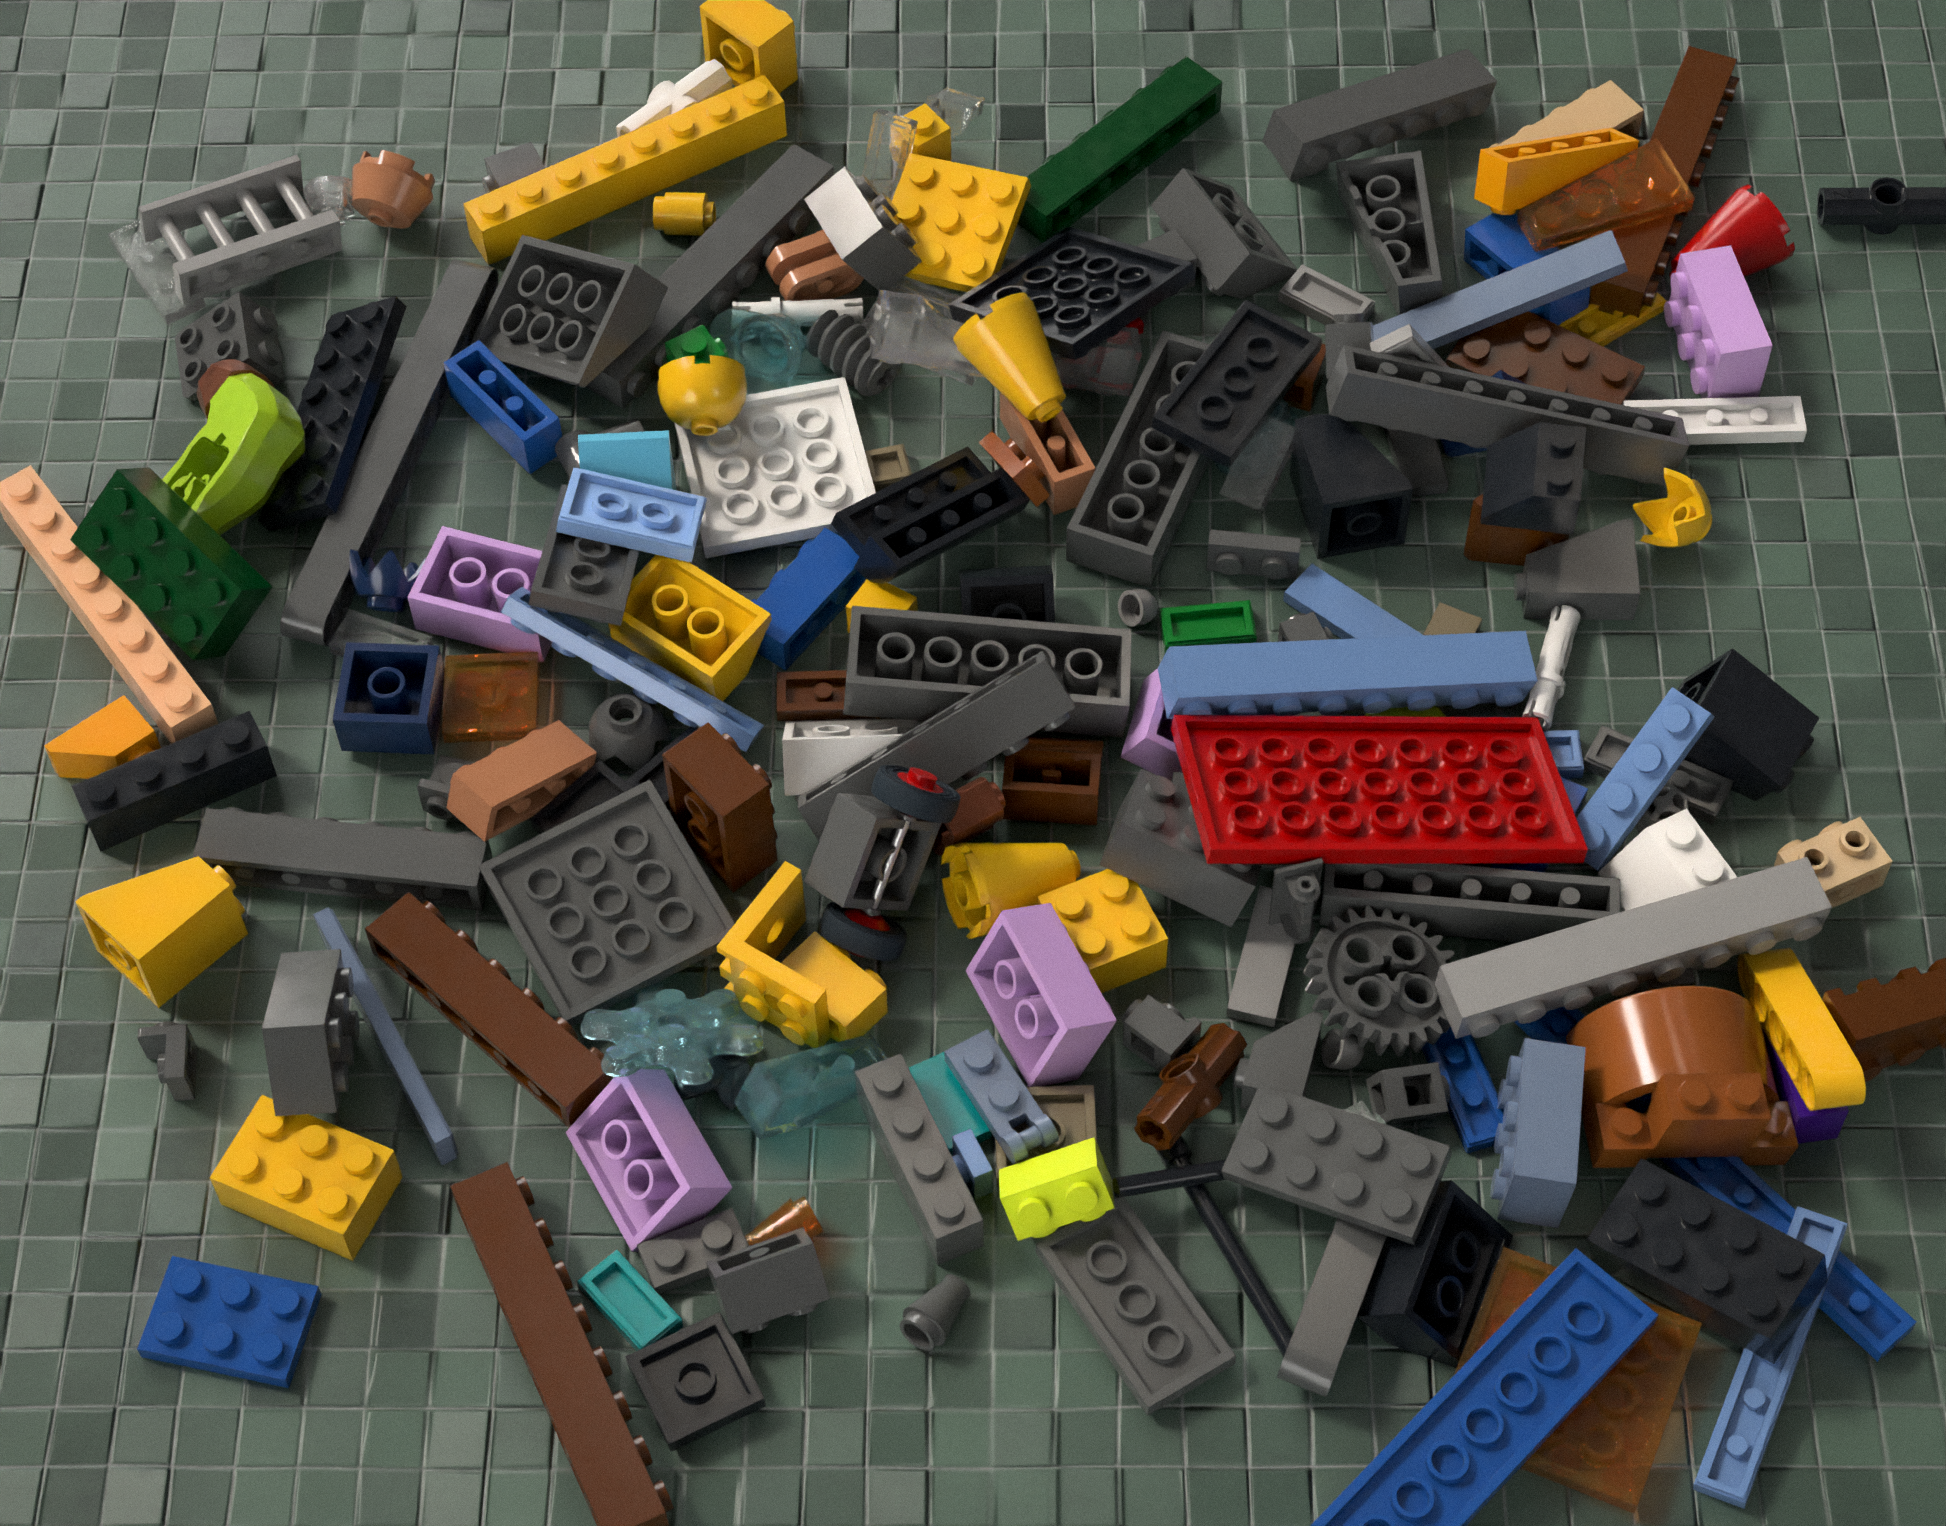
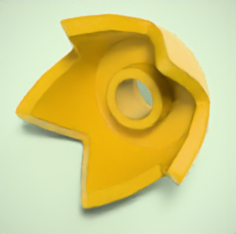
M1664 468L1667 498L1633 504L1636 514L1653 533L1652 535H1643L1640 541L1666 548L1682 547L1698 542L1706 536L1712 525L1711 505L1707 494L1697 480H1691L1682 473Z

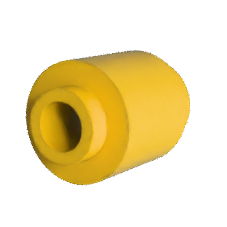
M665 192L664 196H655L653 226L655 230L664 231L665 235L702 236L708 230V227H711L716 222L715 202H709L707 193Z

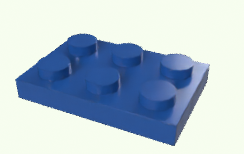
M172 1256L137 1350L143 1358L289 1388L322 1294L316 1285Z

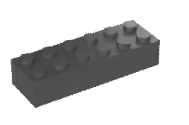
M1162 331L1067 527L1066 561L1149 588L1152 587L1211 460L1205 455L1152 428V420L1154 414L1210 344Z
M852 606L843 715L926 721L1043 651L1075 705V708L1068 712L1070 718L1061 726L1048 732L1123 738L1130 707L1131 629ZM1043 727V728L1039 729L1038 731H1046V730H1045L1044 727Z

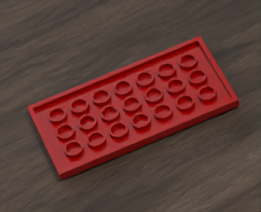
M1174 715L1171 732L1207 864H1300L1322 858L1323 864L1583 863L1588 848L1538 717Z

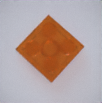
M538 651L446 655L442 720L444 743L520 740L531 731L538 729L540 679Z

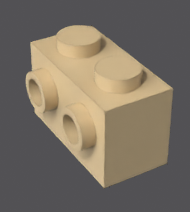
M1858 817L1844 824L1840 821L1834 822L1825 827L1819 835L1804 842L1797 839L1787 843L1778 851L1774 867L1808 857L1832 908L1883 886L1892 864V859L1862 818Z

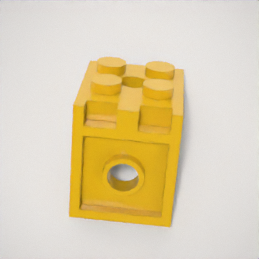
M785 861L716 946L717 952L726 957L719 966L720 976L730 981L723 989V995L738 1003L742 1010L752 1019L760 1022L765 1019L780 1028L783 1035L797 1045L807 1044L820 1051L830 1039L826 989L775 960L806 921L802 871Z

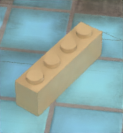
M1609 80L1597 88L1588 89L1580 98L1564 107H1557L1547 117L1533 125L1524 126L1516 135L1500 144H1493L1489 148L1605 128H1613L1638 139L1644 109L1612 80Z

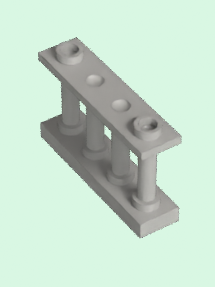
M298 155L138 207L142 238L145 243L163 237L178 261L172 263L176 294L183 305L342 251L340 220L333 209L314 215L299 193L303 191L301 160ZM283 198L297 219V222L275 229L260 205ZM244 211L258 235L235 242L220 218ZM204 224L218 248L195 256L180 231Z

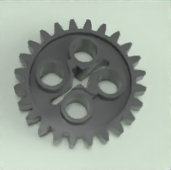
M1368 905L1364 908L1360 917L1352 909L1347 910L1342 920L1336 916L1332 917L1328 926L1321 928L1306 955L1309 962L1303 970V974L1311 978L1305 988L1306 993L1319 995L1312 1006L1313 1010H1328L1330 1013L1324 1025L1327 1027L1339 1023L1343 1027L1339 1036L1341 1040L1348 1038L1351 1034L1358 1036L1357 1048L1360 1050L1366 1046L1368 1041L1374 1042L1377 1055L1381 1056L1388 1045H1392L1397 1056H1402L1408 1045L1416 1053H1419L1426 1042L1432 1045L1436 1044L1441 1034L1446 1033L1450 1028L1449 1021L1437 995L1435 981L1439 967L1448 964L1455 953L1453 950L1439 951L1437 947L1443 937L1441 935L1431 938L1425 936L1426 922L1420 923L1415 928L1410 926V916L1407 912L1398 921L1393 919L1390 908H1385L1381 916L1376 917L1373 909Z

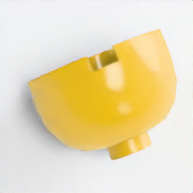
M709 355L710 363L695 364V356H687L672 360L660 367L658 371L659 380L657 382L660 403L669 419L685 429H690L693 434L699 436L713 435L718 432V428H722L736 419L746 401L747 379L745 377L744 365L734 359Z

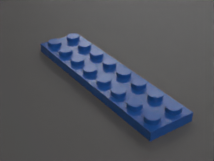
M1575 1248L1310 1526H1467L1656 1323L1658 1314Z

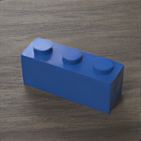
M1492 213L1465 229L1464 261L1486 279L1559 251L1553 242L1547 241L1532 229L1526 220L1519 218L1515 214L1500 215ZM1590 287L1532 309L1529 312L1560 325L1588 308Z
M480 340L443 362L450 396L529 474L557 457L555 445L562 437L559 417Z
M824 528L814 540L809 539L802 545L797 558L785 570L781 569L773 576L769 587L757 600H751V602L769 612L772 617L757 653L784 670H787L846 607L866 580L854 568L859 556L842 537Z

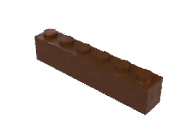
M408 892L365 928L372 953L568 1128L573 1125L612 1081L610 1073L612 1065L600 1050L595 1047L588 1050L578 1041L577 1033L567 1021L561 1017L554 1020L544 1011L543 1003L534 992L528 988H524L521 991L511 982V977L507 970L497 960L492 958L487 961L478 953V948L474 941L464 931L459 929L454 932L445 924V919L441 912L431 902L426 901L422 904Z

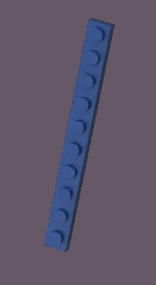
M1564 1006L1547 1011L1543 1017L1531 1023L1521 1024L1518 1020L1514 1021V1023L1531 1039L1567 1044L1566 1035L1585 1015L1578 1009L1567 1010ZM1651 1093L1637 1097L1625 1104L1634 1111L1644 1113L1650 1105ZM1739 1157L1660 1158L1682 1180L1787 1234L1796 1210ZM1839 1251L1819 1308L1878 1362L1913 1330L1916 1321Z

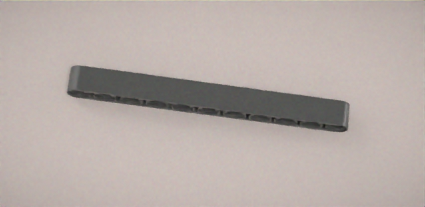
M456 259L452 260L356 456L337 512L327 517L286 601L280 620L282 636L322 646L331 645L357 592L353 585L349 568L350 549L358 551L361 562L364 557L373 558L450 394L443 362L470 346L497 289L499 274L496 268Z

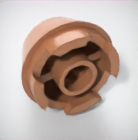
M381 150L379 157H371L367 151H364L359 163L355 164L352 168V205L356 211L378 226L399 229L408 228L432 202L433 194L431 191L435 179L431 173L425 174L423 177L414 171L415 161L400 154Z

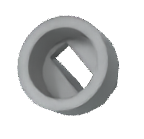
M1126 590L1121 594L1118 601L1119 616L1128 626L1145 625L1151 622L1157 615L1158 602L1148 590Z
M1333 1028L1326 1034L1321 1048L1322 1061L1328 1068L1339 1070L1352 1069L1360 1064L1364 1056V1049L1360 1050L1357 1048L1358 1036L1351 1034L1348 1038L1341 1040L1339 1038L1341 1029Z

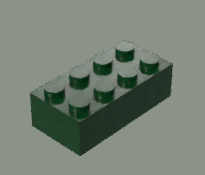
M149 467L117 469L70 539L193 661L225 656L273 588Z

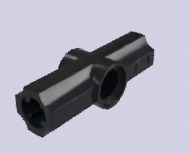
M1884 177L1875 180L1870 187L1820 188L1817 196L1816 212L1818 224L1864 225L1869 231L1881 235L1896 231L1899 225L1946 224V187H1906L1895 178Z

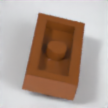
M991 431L979 441L980 445L996 464L1003 468L1036 507L1050 496L1039 482L1045 477L1044 473L1011 438L1004 443Z

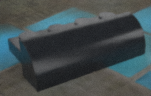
M967 446L837 512L831 525L859 556L854 568L866 579L882 584L903 575L1022 512L1030 499L1002 467L991 473Z

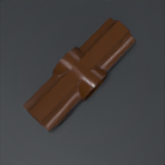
M1225 1023L1213 1024L1189 1053L1175 1058L1162 1069L1159 1078L1163 1085L1136 1117L1137 1124L1134 1130L1142 1142L1152 1145L1157 1151L1170 1149L1194 1119L1208 1114L1220 1104L1223 1094L1219 1087L1239 1064L1240 1058H1244V1049L1247 1043L1240 1031L1229 1028Z

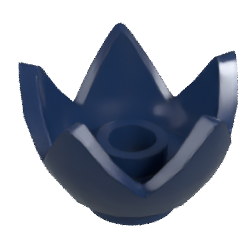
M350 549L349 568L353 585L358 595L367 598L366 608L400 613L404 610V603H409L407 597L426 559H423L419 568L417 563L410 562L403 570L392 550H389L375 566L372 558L364 557L361 562L358 551Z

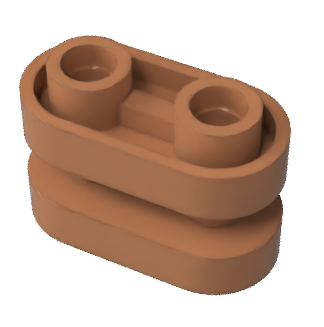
M824 230L789 243L778 245L772 250L765 264L774 283L780 286L779 290L785 301L834 299L853 291L864 279L841 259Z

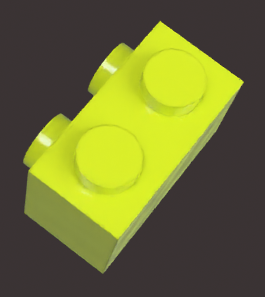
M1095 1137L999 1169L1000 1200L1018 1241L1029 1237H1046L1055 1232L1058 1227L1079 1220L1083 1222L1096 1220L1103 1216L1106 1211L1115 1208L1112 1179Z

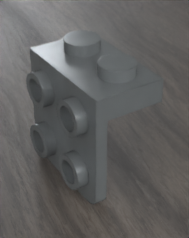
M238 292L180 330L176 335L175 343L183 396L190 401L197 400V388L200 378L211 364L227 359H236L250 365L264 374L274 387L284 382L283 355L279 348L276 329L278 324L274 314L267 307L258 305Z

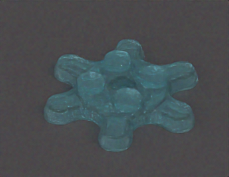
M656 983L636 990L632 997L633 1008L621 1011L590 1010L585 1014L580 1026V1033L587 1039L616 1043V1045L606 1050L601 1062L602 1072L613 1077L629 1076L647 1066H660L673 1070L676 1079L684 1084L699 1085L707 1083L713 1077V1068L709 1061L713 1056L724 1053L749 1056L761 1052L764 1047V1040L756 1026L727 1021L740 1014L741 1010L736 994L728 989H716L703 997L686 999L682 991L664 989L663 985Z

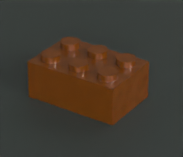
M707 722L662 754L671 814L690 848L732 892L738 890L778 861L776 849L778 835L773 822L775 809L771 803L770 789L772 788L771 780L759 765L754 764L751 766L742 757L739 746L727 733L721 735Z

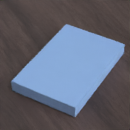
M573 468L558 518L556 532L692 563L707 498L594 471Z

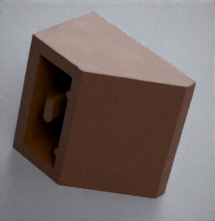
M1028 736L1029 743L1025 747L1009 756H1005L1002 794L1006 801V807L1003 808V819L1097 826L1104 741Z

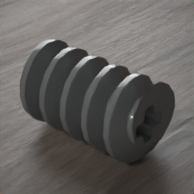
M836 310L826 311L816 320L808 332L806 338V349L813 357H817L823 365L830 367L837 376L845 377L846 383L854 386L861 395L874 396L881 393L899 374L903 366L902 355L897 352L891 353L890 346L887 343H879V339L874 333L866 334L865 326L858 323L854 324L855 320L850 314H843L838 317Z

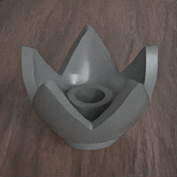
M622 693L606 699L597 707L589 721V746L597 752L594 765L599 760L603 762L616 755L628 767L637 772L652 759L656 741L672 739L666 719L654 704L638 698L635 694ZM622 718H631V720L626 722L619 721Z

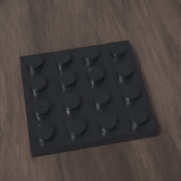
M1068 226L951 302L949 308L952 320L965 323L976 313L982 320L993 312L990 304L1011 294L1024 292L1035 304L1050 351L1068 359L1076 360L1086 356L1092 348L1107 338L1118 334L1120 329L1138 317L1146 315L1151 308L1167 297L1177 294L1179 289L1195 279L1193 263Z

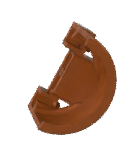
M1676 986L1644 991L1615 1000L1594 1010L1577 1022L1566 1035L1568 1045L1586 1047L1581 1113L1593 1168L1636 1167L1641 1158L1646 1160L1647 1158L1739 1157L1746 1165H1785L1799 1147L1788 1101H1779L1759 1014L1754 1005L1739 994L1705 986ZM1651 1093L1650 1105L1644 1113L1634 1111L1625 1104L1637 1097Z

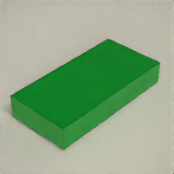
M1250 600L1160 608L1159 610L1165 653L1172 646L1257 642Z

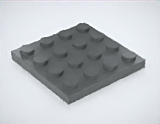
M651 780L478 865L486 885L559 1016L571 1026L716 953V946L735 924Z

